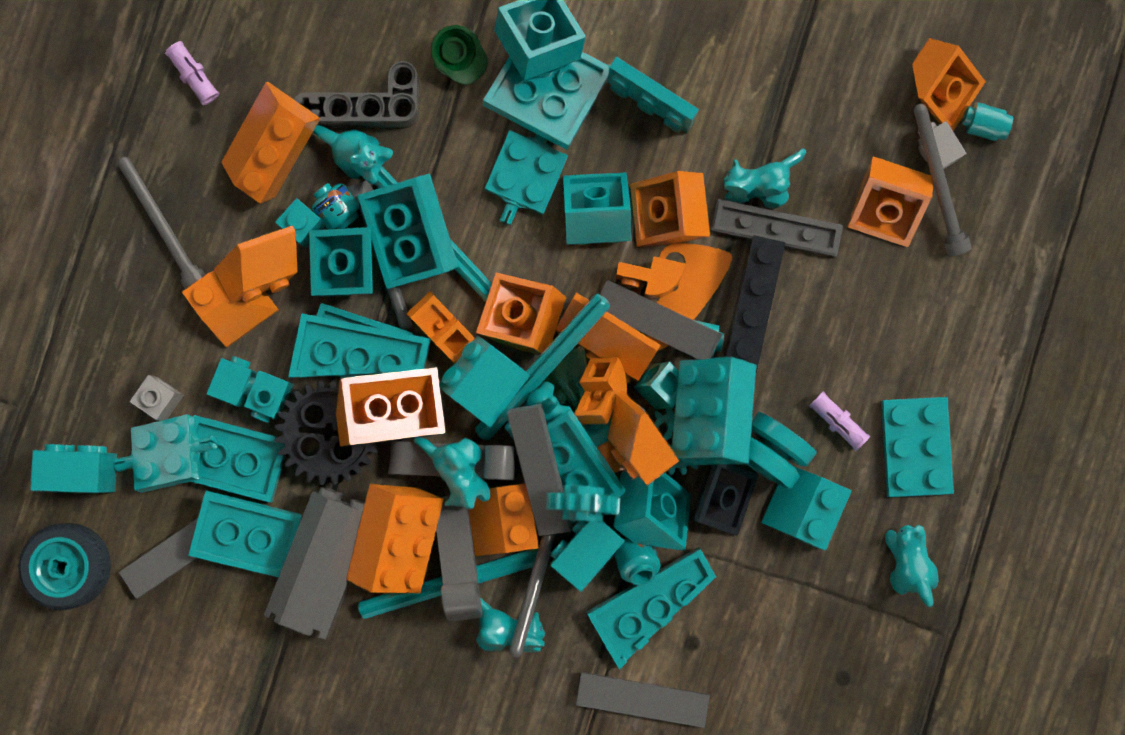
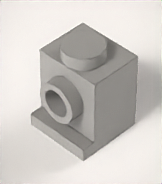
M947 121L939 126L935 122L931 123L943 169L960 160L967 153ZM920 138L918 140L920 143L918 148L924 160L927 161L922 139Z

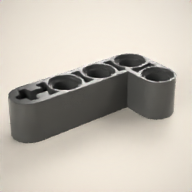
M400 61L393 64L389 69L388 93L305 92L297 95L294 100L305 108L311 104L314 110L310 111L321 118L317 125L325 128H409L419 120L420 80L412 64ZM402 73H409L413 76L411 82L407 85L397 84V77ZM346 104L348 110L345 115L341 117L332 115L335 106ZM370 104L380 106L379 113L374 117L364 115L365 108ZM408 104L412 107V111L408 116L399 117L396 115V110L400 105Z
M390 441L388 474L440 476L436 472L432 458L415 442ZM432 443L436 448L446 445L441 443ZM478 445L482 452V458L476 462L474 469L480 478L514 480L516 447Z
M448 495L441 497L444 501L436 531L443 586H441L443 607L448 621L453 622L482 617V606L469 510L455 505L446 506L445 502L450 497Z

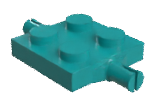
M509 130L484 189L489 193L499 196L506 203L499 221L504 223L508 212H510L506 224L512 225L518 208L529 209L543 215L568 155L552 149L546 143L547 139L538 134H535L534 138L525 137Z
M188 414L131 428V456L116 458L114 463L117 465H114L117 472L133 469L134 490L141 493L198 480L197 463L200 452L215 450L217 445L214 443H217V440L214 436L198 439L195 433L194 417Z

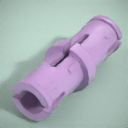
M182 41L171 45L165 54L180 72L182 82L184 84L188 83L202 105H207L215 100L219 92L215 90L203 73L204 67L200 63L195 62Z
M824 391L809 405L830 425L828 428L832 432H838L855 451L870 438V435L865 433L849 417L851 414L847 410L843 411Z

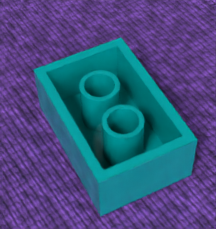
M430 173L358 195L367 227L371 228V240L387 289L443 274L459 267Z
M734 357L680 361L672 451L679 461L695 465L748 464L756 375L755 364Z

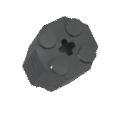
M321 487L319 491L312 492L264 613V616L268 618L276 615L274 622L311 636L313 629L321 631L318 638L327 639L330 636L350 585V581L346 580L365 505L364 501L358 499H351V502L342 500L343 493L327 487Z

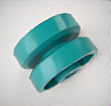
M759 411L752 419L751 432L762 442L760 443L750 437L749 462L747 465L766 479L776 482L787 490H791L800 478V475L796 468L786 460L788 459L799 466H808L817 452L790 429Z

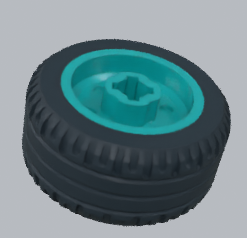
M76 523L54 524L37 531L24 545L18 564L19 579L25 592L37 604L52 610H69L93 601L105 588L111 572L110 553L105 542L92 529Z

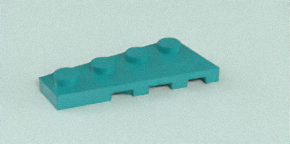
M301 313L288 377L378 374L425 369L431 339Z
M697 547L661 568L651 582L644 585L633 584L586 611L618 669L620 670L637 650L640 651L661 627L664 628L683 606H687L716 578V575L701 549Z

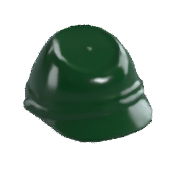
M450 25L439 30L433 37L431 57L435 69L439 70L442 74L448 76L456 83L468 85L476 82L485 73L488 66L487 54L474 30H469L465 26Z

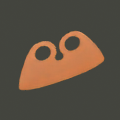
M674 243L663 249L659 258L666 259L667 255L672 252L682 254L685 258L684 271L677 290L661 297L656 303L694 320L721 284L730 267L732 255L724 250L709 246ZM641 284V285H640V289H635V288H634V289H633V292H635V293H637V294L640 295L641 289H642L645 285H642V284ZM647 335V337L661 345L658 350L668 346V344Z

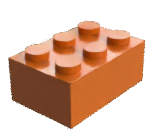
M370 484L346 580L370 592L421 593L444 499L420 488Z

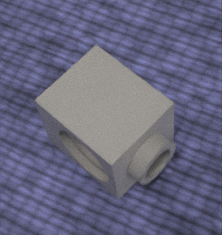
M148 375L130 402L154 419L162 421L168 419L184 395L159 377Z

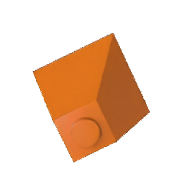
M929 38L912 64L918 98L939 124L947 121L952 131H954L964 116L966 108L970 107L986 81L958 45Z
M215 270L209 272L182 291L199 317L227 348L279 311L266 291L262 292L263 295L252 302L245 303L242 299L231 303Z

